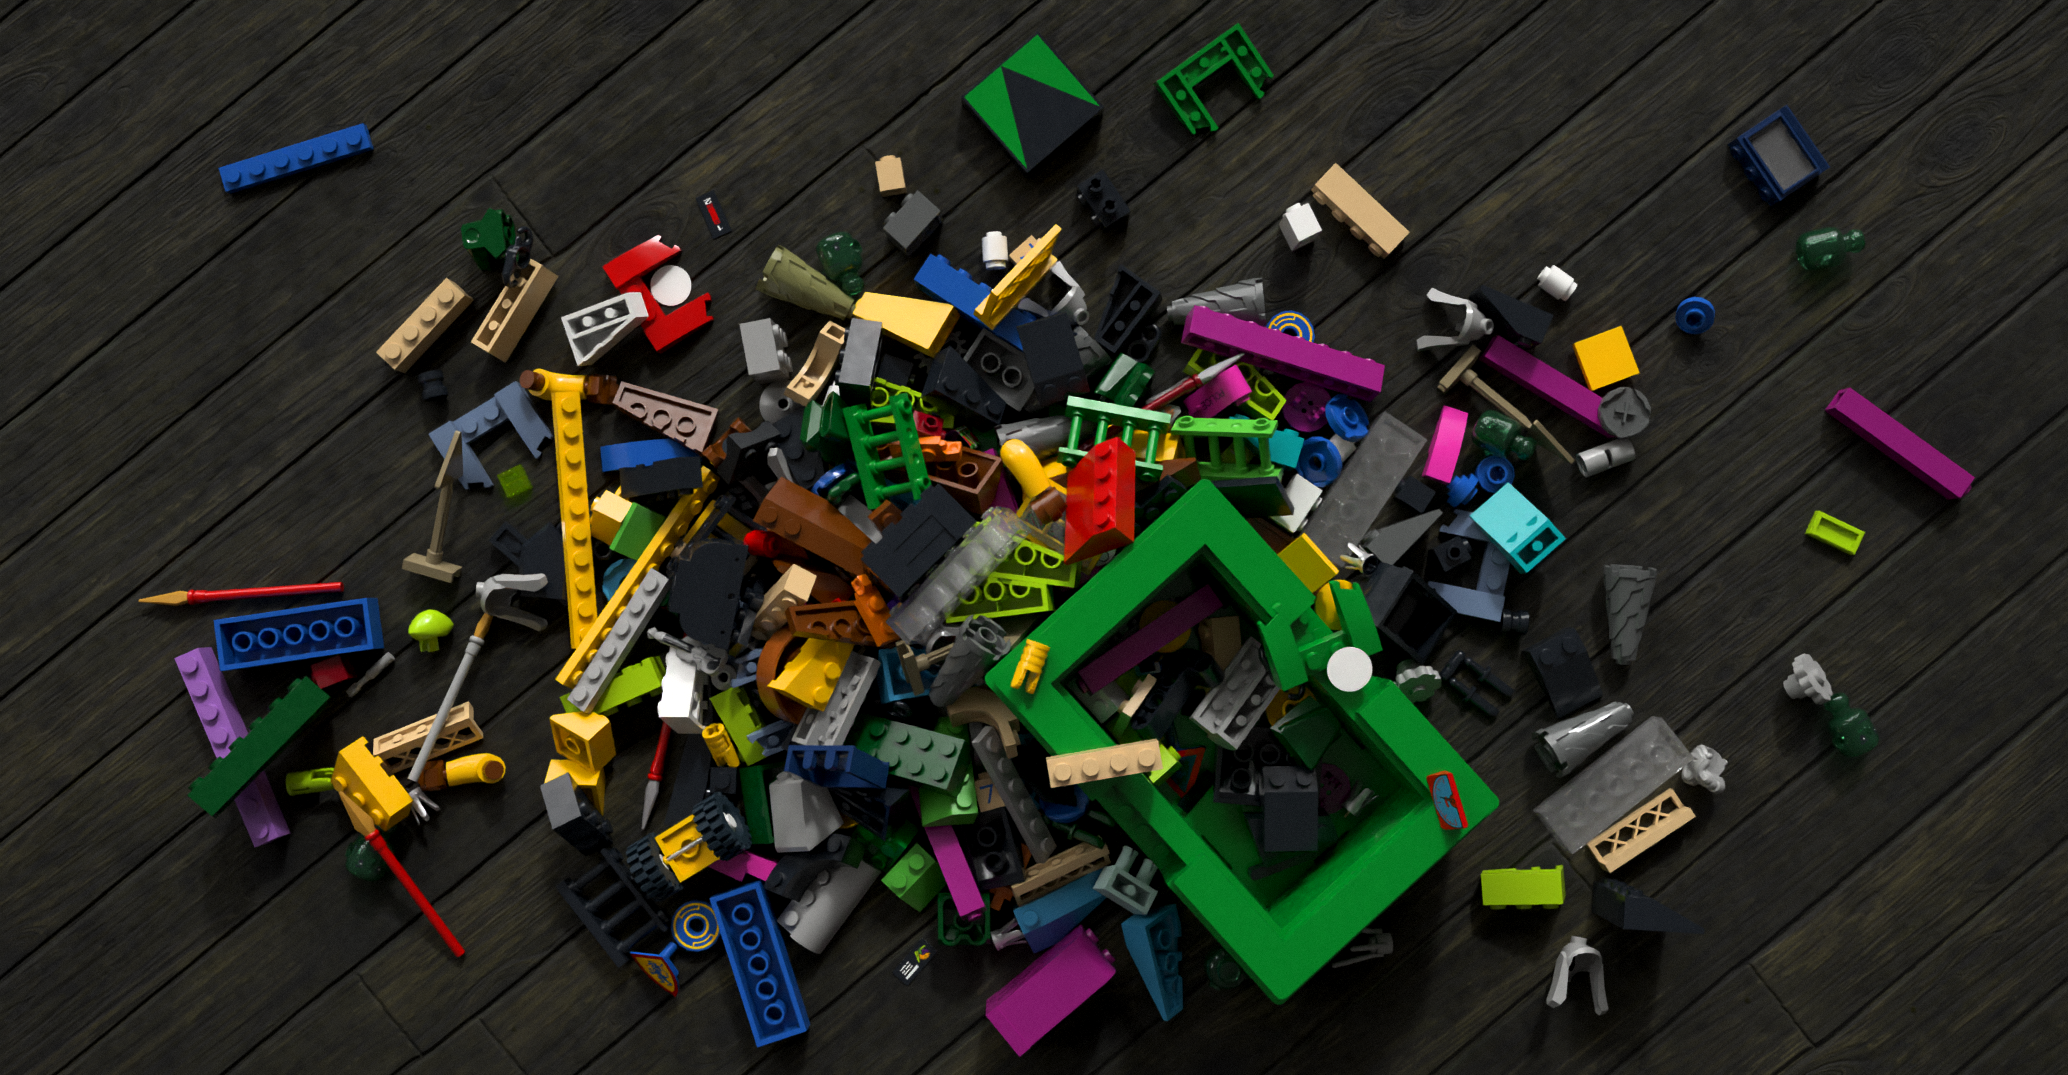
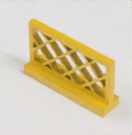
M1057 224L1052 227L974 310L973 315L990 329L994 330L1056 265L1058 259L1051 253L1062 230Z

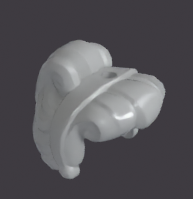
M1700 744L1687 756L1682 769V779L1685 783L1692 786L1700 784L1712 793H1723L1725 781L1719 776L1724 772L1728 761L1722 759L1720 754L1714 749Z

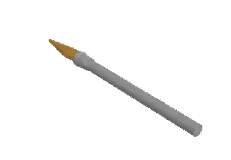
M484 613L477 624L474 636H470L469 640L471 642H468L465 650L466 653L408 779L418 782L472 662L479 653L480 646L485 642L483 638L490 628L493 616Z

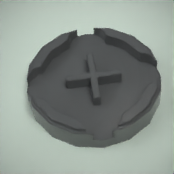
M1620 387L1608 392L1601 399L1598 407V419L1601 427L1609 435L1617 438H1631L1640 434L1648 426L1651 407L1647 398L1640 391Z

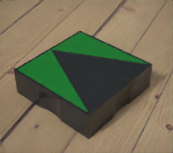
M1038 31L961 96L962 106L982 129L998 142L1004 154L1027 180L1048 163L1060 148L1077 138L1103 116L1104 106Z

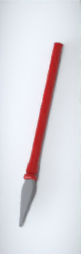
M664 721L655 758L650 768L651 773L648 774L649 781L645 789L642 830L645 829L657 798L659 782L663 779L661 774H663L665 755L672 730Z

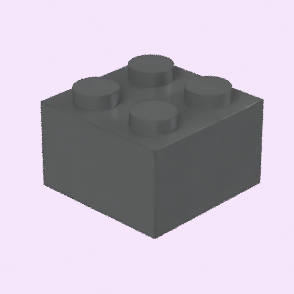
M918 190L914 195L910 193L904 198L901 203L903 207L897 213L892 212L885 219V226L883 227L887 239L908 258L914 254L943 222L941 211Z

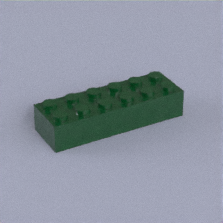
M305 676L302 680L297 678L287 688L288 694L283 700L278 697L268 707L270 713L264 719L258 717L248 727L250 733L244 739L238 737L228 747L231 752L224 759L219 756L208 767L211 772L204 779L198 777L188 787L191 792L187 796L212 817L217 818L331 703L330 696L308 677Z
M858 711L855 722L843 742V746H855L857 749L883 762H889L887 779L953 798L958 797L975 750L963 739ZM818 755V757H820V758H823V759L826 758V757L823 756V755ZM848 755L839 756V760H847Z

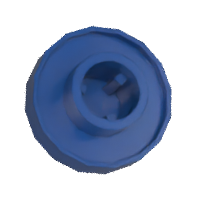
M1691 297L1679 304L1675 320L1678 327L1689 334L1704 333L1714 323L1715 310L1708 300L1701 297Z
M1489 456L1483 459L1478 464L1475 476L1479 479L1477 482L1479 487L1489 493H1496L1507 482L1512 484L1515 476L1512 464L1501 456Z
M1472 473L1467 477L1465 475H1462L1460 478L1457 475L1454 476L1446 486L1449 489L1447 495H1449L1447 503L1453 508L1460 503L1466 505L1477 493L1478 489L1475 488V485L1479 479Z

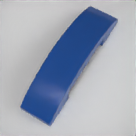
M671 439L637 441L600 447L603 472L619 471V468L636 467L639 464H645L646 467L653 465L655 461L676 457L700 456ZM700 456L701 463L704 462V456Z

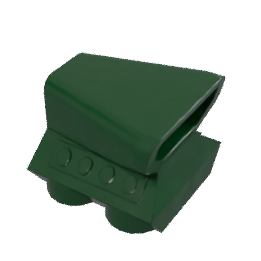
M489 208L482 220L462 225L463 246L477 266L483 271L490 270L496 259L505 263L506 250L509 246L514 245L516 237L512 216L506 215L503 209L493 210ZM519 252L517 253V256H516V262H517V263H518V260H519Z
M1120 352L1095 389L1093 398L1095 401L1137 408L1155 379V371L1148 365L1139 363Z
M834 391L827 396L824 406L812 399L805 407L800 440L807 451L820 452L822 459L826 463L841 465L846 462L851 452H853L843 413V408L849 406Z
M1309 695L1303 701L1298 702L1284 717L1277 719L1270 730L1298 766H1308L1312 771L1329 746L1342 736L1340 730L1343 726L1327 706L1320 705Z
M989 890L980 892L987 911L982 912L983 916L971 922L968 919L962 920L951 893H938L939 945H990L991 893Z

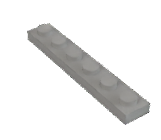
M650 568L567 698L568 701L583 712L591 713L671 588L672 581L657 570Z
M985 726L971 743L1036 863L1044 864L1057 845L1012 760L1007 758L993 726Z

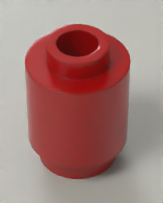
M753 530L747 533L744 541L749 545L748 552L751 555L774 558L780 553L782 548L781 537L775 532Z

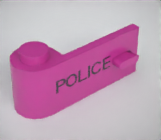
M1234 365L1214 377L1202 388L1183 400L1189 410V415H1192L1193 418H1212L1233 403L1238 407L1250 400L1249 394L1252 393V390L1238 366Z

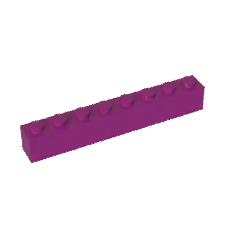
M1194 305L1186 316L1181 341L1183 344L1228 358L1244 352L1245 355L1238 361L1371 402L1381 392L1385 365L1376 363L1372 359H1363L1347 351H1338L1329 348L1325 344H1316L1300 336L1282 333L1278 329L1259 326L1253 321L1237 319L1231 314L1218 313L1206 306Z

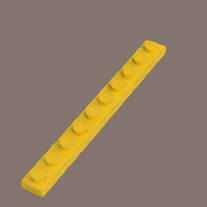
M580 392L551 393L571 649H577L597 620Z
M705 466L701 468L703 488L693 490L694 494L684 495L680 498L555 680L564 686L574 689L650 568L659 571V567L665 558L673 552L676 542L688 530V526L694 516L702 510L703 503L707 497L715 491L717 483L721 478Z

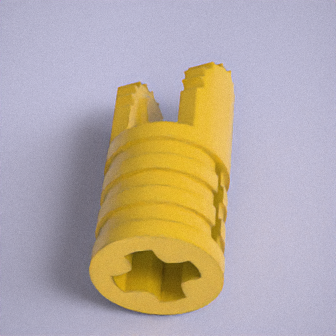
M1027 639L1010 686L1015 689L1020 688L1026 672L1029 670L1030 674L1025 689L1027 693L1034 694L1042 673V667L1048 656L1047 653L1051 647Z
M713 723L703 730L702 736L717 766H724L726 763L729 767L739 766V757L722 723Z

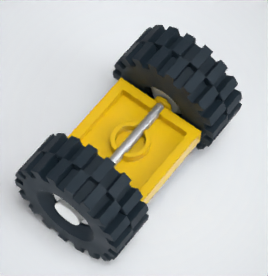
M722 792L714 793L693 807L692 815L660 835L654 832L649 833L627 848L626 856L629 857L627 858V864L631 865V868H629L630 872L635 875L636 883H640L641 890L643 892L646 891L649 898L653 897L654 901L662 902L685 888L686 879L719 859L727 862L751 847L752 837L748 833L750 831L749 827L745 825L746 820L743 816L741 817L738 807L735 808L734 802L731 799L728 800L727 795H722Z

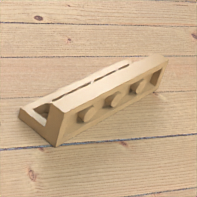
M469 701L451 708L437 738L450 740L443 745L435 744L428 760L483 738V732L474 721V710ZM437 714L374 739L373 757L379 756L383 762L380 766L388 776L414 765L419 754L410 753V751L416 747L422 748ZM470 727L473 732L469 735L458 734L459 730ZM391 757L402 758L401 762L390 765L386 759Z
M1669 788L1586 843L1602 870L1611 873L1696 816L1691 808L1682 804L1674 790ZM1670 797L1677 808L1669 814L1660 812L1662 802ZM1646 812L1654 814L1653 823L1647 828L1639 826L1641 815ZM1625 826L1633 828L1631 839L1626 842L1618 840L1619 831ZM1604 840L1612 842L1610 853L1602 857L1595 846Z
M1083 842L1048 858L1044 864L1038 863L1025 869L1026 881L1009 885L1017 905L1021 906L1111 864L1108 856L1110 852L1106 843L1101 850ZM1030 891V893L1020 897V895Z

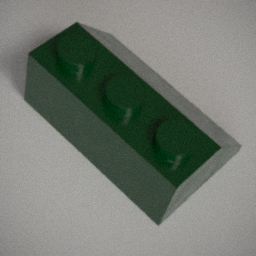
M786 759L739 768L752 844H770L775 842L769 785L777 780L778 774L784 771Z

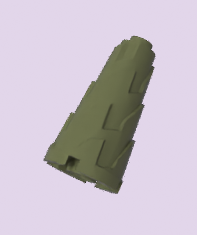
M778 245L762 272L764 273L763 280L759 279L757 283V291L808 310L812 309L822 314L831 315L843 321L846 317L852 318L856 308L855 304H853L855 301L853 298L842 292L835 284L827 280L824 275L807 265L785 247Z

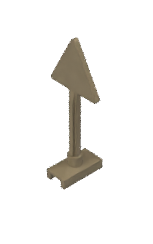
M1472 345L1439 382L1440 385L1437 388L1444 394L1454 387L1459 380L1467 387L1470 385L1517 425L1527 429L1528 432L1525 436L1569 464L1575 461L1538 420L1531 424L1526 416L1477 377L1478 375L1470 369L1481 352L1476 346Z
M456 430L434 486V488L442 490L430 549L427 550L426 556L416 553L411 554L403 560L402 565L404 570L449 583L453 582L454 576L460 577L462 566L442 561V546L453 494L452 485L455 480L463 476L462 432Z
M1047 612L990 619L1000 625L1007 633L1003 639L1005 642L1010 639V650H1013ZM905 639L895 643L907 684H911L915 696L925 692L919 672L930 668V665L944 660L954 643L925 655L923 653L916 657Z

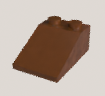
M778 554L776 557L770 558L776 569L783 574L795 564L816 575L817 577L810 595L821 603H831L836 598H839L841 601H848L855 592L851 585L853 580L847 575L846 571L836 564L832 567L827 562L785 554Z

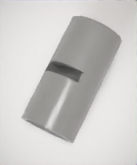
M1618 438L1576 455L1579 470L1586 478L1635 459V451L1629 438Z

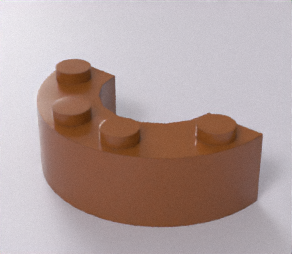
M789 624L777 630L765 644L757 664L756 681L760 698L766 708L777 718L799 725L807 707L768 687V684L772 680H776L785 670L783 667L797 657L801 652L799 649L809 639L792 636Z

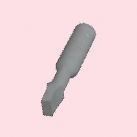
M387 652L367 670L365 676L357 683L352 684L346 691L349 697H353L366 682L374 679L395 660L394 656Z

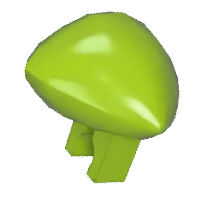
M429 609L419 613L412 620L408 628V634L419 641L421 652H433L439 650L437 637L448 635L453 629L454 624L445 614Z

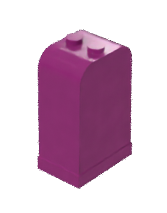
M1079 925L1071 930L1057 944H1054L1002 989L986 1000V1017L1019 1057L1115 974L1116 969L1113 964L1116 961L1107 948L1102 950L1098 946L1097 942L1099 939L1090 928L1085 930L1082 925Z

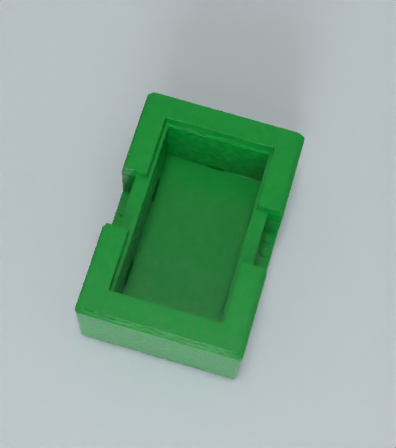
M1203 479L1186 491L1134 538V543L1128 544L1061 604L1056 611L1051 613L1020 641L1013 650L1008 652L1003 659L999 660L986 674L985 682L1051 756L1120 745L1105 727L1119 712L1116 711L1101 724L1066 684L1076 676L1075 674L1098 658L1110 646L1108 641L1118 632L1123 635L1130 628L1127 624L1137 615L1141 617L1145 609L1151 604L1158 601H1167L1169 598L1175 600L1177 597L1185 600L1194 594L1197 590L1191 577V570L1194 567H1200L1208 571L1227 592L1230 606L1226 609H1218L1207 618L1239 616L1241 646L1250 636L1263 644L1257 622L1261 621L1266 626L1277 615L1271 607L1278 602L1282 604L1298 648L1333 634V632L1310 607L1315 603L1314 600L1316 599L1313 593L1210 480ZM1199 623L1191 628L1187 642L1180 649L1171 652L1172 658L1178 651L1184 648L1202 652L1201 639L1198 635ZM1027 639L1051 647L1047 653L1048 656L1042 667V673L1034 694L1027 693L1025 689L1030 674L1029 670H1027L1020 688L1015 689L1010 686ZM1155 652L1151 656L1159 657L1161 652ZM1327 668L1307 676L1308 681L1305 682V687L1314 694L1320 705L1327 706L1343 726L1340 730L1342 736L1329 746L1323 755L1322 763L1333 764L1342 769L1349 779L1351 791L1358 779L1362 781V787L1358 795L1365 788H1369L1375 792L1371 799L1377 795L1379 797L1363 808L1358 817L1350 812L1345 818L1344 815L1348 812L1345 807L1336 813L1329 814L1338 835V841L1319 847L1317 851L1319 857L1262 879L1253 880L1248 874V868L1261 863L1256 852L1241 806L1239 804L1213 802V785L1187 814L1177 806L1181 797L1166 781L1161 786L1154 784L1146 772L1077 784L1091 801L1096 799L1158 867L1166 884L1271 1001L1277 1005L1285 1003L1499 806L1498 797L1390 679L1371 675L1370 680L1364 687L1356 691L1347 692L1336 688L1331 683L1327 674ZM1194 689L1195 691L1205 692L1204 689ZM1180 710L1174 719L1180 748L1206 747L1196 781L1206 769L1214 775L1215 742L1207 738L1208 734L1189 719L1191 716L1181 715ZM1265 713V719H1260V721L1255 723V725L1271 726ZM1164 734V735H1163V736H1164V739L1161 740V742H1162V743L1167 747V749H1168V744H1167L1166 736H1165V734ZM1444 770L1453 773L1468 822L1467 828L1449 830L1441 828L1426 779L1428 775ZM1328 790V791L1326 792V794H1327V795H1330V794H1331V791Z

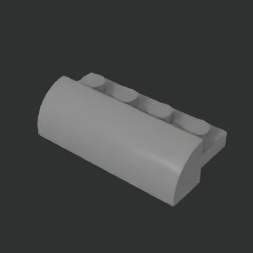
M1252 636L1247 638L1224 670L1225 678L1219 686L1210 689L1189 718L1208 734L1207 738L1229 750L1238 749L1280 690L1270 679L1268 672L1258 659V650L1262 644Z
M852 650L824 712L807 708L791 741L799 745H843L850 728L855 722V717L866 699V694L872 681L877 676L881 662L874 658L860 655Z
M864 856L858 869L852 867L828 868L818 874V878L810 884L800 902L792 900L777 919V922L791 933L790 937L800 945L814 953L821 954L882 871Z

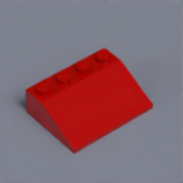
M1119 437L1095 445L1067 474L1066 504L1068 507L1066 508L1065 565H1070L1134 543L1136 452Z

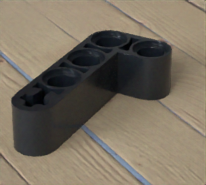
M1190 648L1181 649L1174 655L1131 719L1130 725L1142 741L1157 739L1159 742L1197 685L1214 688L1223 682L1225 673L1213 656Z

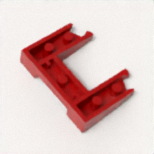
M658 235L625 252L602 267L621 295L629 292H641L649 315L641 323V326L655 350L662 354L712 322L714 318L713 316H707L705 302L712 301L711 295L708 292L667 316L665 315L642 277L681 253L682 250L676 245L672 249L660 242L662 237Z

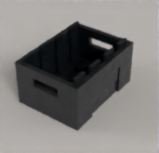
M939 483L935 487L930 485L919 495L922 500L916 506L911 503L900 514L903 518L896 525L891 522L880 533L883 538L875 544L872 541L861 551L864 555L861 558L864 571L900 607L958 552L976 532L977 521Z

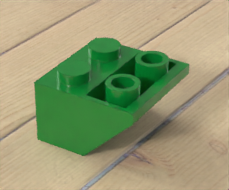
M905 818V824L886 841L860 824L850 837L867 844L868 846L863 856L872 862L875 867L887 873L920 828Z

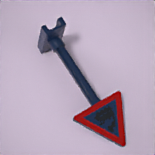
M1171 652L1161 653L1159 657L1149 656L1134 667L1136 676L1150 674L1159 679L1163 669L1172 659ZM1173 720L1165 732L1168 748L1172 746L1182 757L1178 761L1183 766L1169 777L1166 782L1182 799L1196 782L1206 747L1198 746L1181 749Z

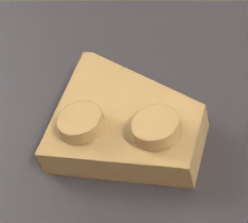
M1148 674L1143 682L1141 680L1136 682L1130 692L1133 694V697L1130 701L1125 698L1117 710L1121 715L1111 733L1118 739L1123 736L1132 717L1158 679Z

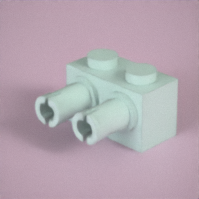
M1123 846V850L1115 865L1104 866L1093 889L1133 914L1147 915L1158 892L1149 886L1158 867L1151 860L1144 859L1136 877H1133L1128 872L1136 856H1138V852L1128 846Z

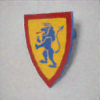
M669 942L659 955L631 951L630 955L639 967L655 983L677 997L680 990L677 978L679 971L669 959L678 949L677 945Z

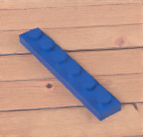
M362 123L220 167L219 172L225 192L231 194L374 150L367 125Z

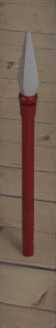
M1243 352L1211 366L1198 375L1193 374L1192 379L1188 378L1180 386L1141 409L1158 411L1186 393L1189 394L1196 390L1197 387L1202 388L1203 383L1212 380L1243 357L1245 353ZM1115 425L1108 427L1106 441L1122 432L1123 428ZM1096 435L1079 444L1077 450L1090 451L1094 447Z

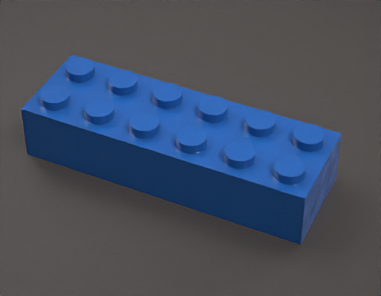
M930 254L914 278L916 288L937 302L953 305L960 314V317L980 330L985 328L1024 353L1016 326L1035 321L1037 318L1025 310L1021 313L1014 308L994 330L990 329L973 313L993 289L982 282L980 285L973 282L972 275L961 268L958 271L950 266L951 262L942 255L938 254L935 257Z
M362 598L214 620L220 671L238 670L384 648L378 598Z
M762 879L715 893L710 898L757 1047L806 1032L810 1026L768 891L763 888L765 881Z

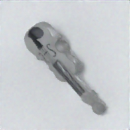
M655 627L648 629L646 632L648 639H656L660 643L675 648L676 655L681 661H687L689 664L696 663V669L699 672L703 671L709 676L719 674L728 660V651L716 648L714 644L704 645L702 642L693 640L689 636L680 640L664 632H658Z

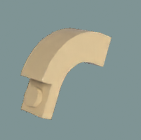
M829 321L819 332L813 350L803 368L786 387L785 396L805 407L812 399L816 400L839 363L841 349L846 348V343H844L845 328L832 321Z
M969 688L952 705L946 706L952 727L970 722H983L993 726L1001 738L1007 758L1010 759L1018 756L1017 746L1021 745L1017 733L1020 731L1019 719L994 692L980 688Z

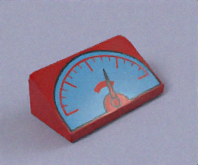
M1444 770L1428 775L1426 779L1441 828L1445 830L1467 828L1468 822L1453 773Z

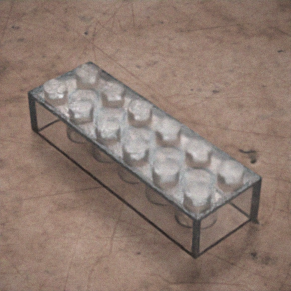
M1384 411L1379 414L1368 430V434L1362 439L1342 469L1340 476L1332 484L1298 537L1305 533L1334 566L1343 568L1346 562L1342 561L1340 556H1350L1353 552L1348 547V543H1352L1355 546L1358 545L1427 439Z
M1000 506L989 508L981 517L983 521L977 527L973 526L965 532L963 542L958 547L956 545L951 547L944 555L946 559L939 566H933L926 573L927 579L921 585L916 584L908 592L909 598L903 604L900 602L889 612L891 616L885 622L907 645L924 643L1032 532L1010 508Z
M1651 716L1534 808L1533 811L1564 851L1574 854L1694 758L1663 718Z

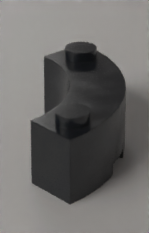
M830 834L810 851L788 852L769 874L763 888L800 902L803 894L810 884L818 878L820 872L828 868L835 869L839 867L858 869L868 845L846 835Z

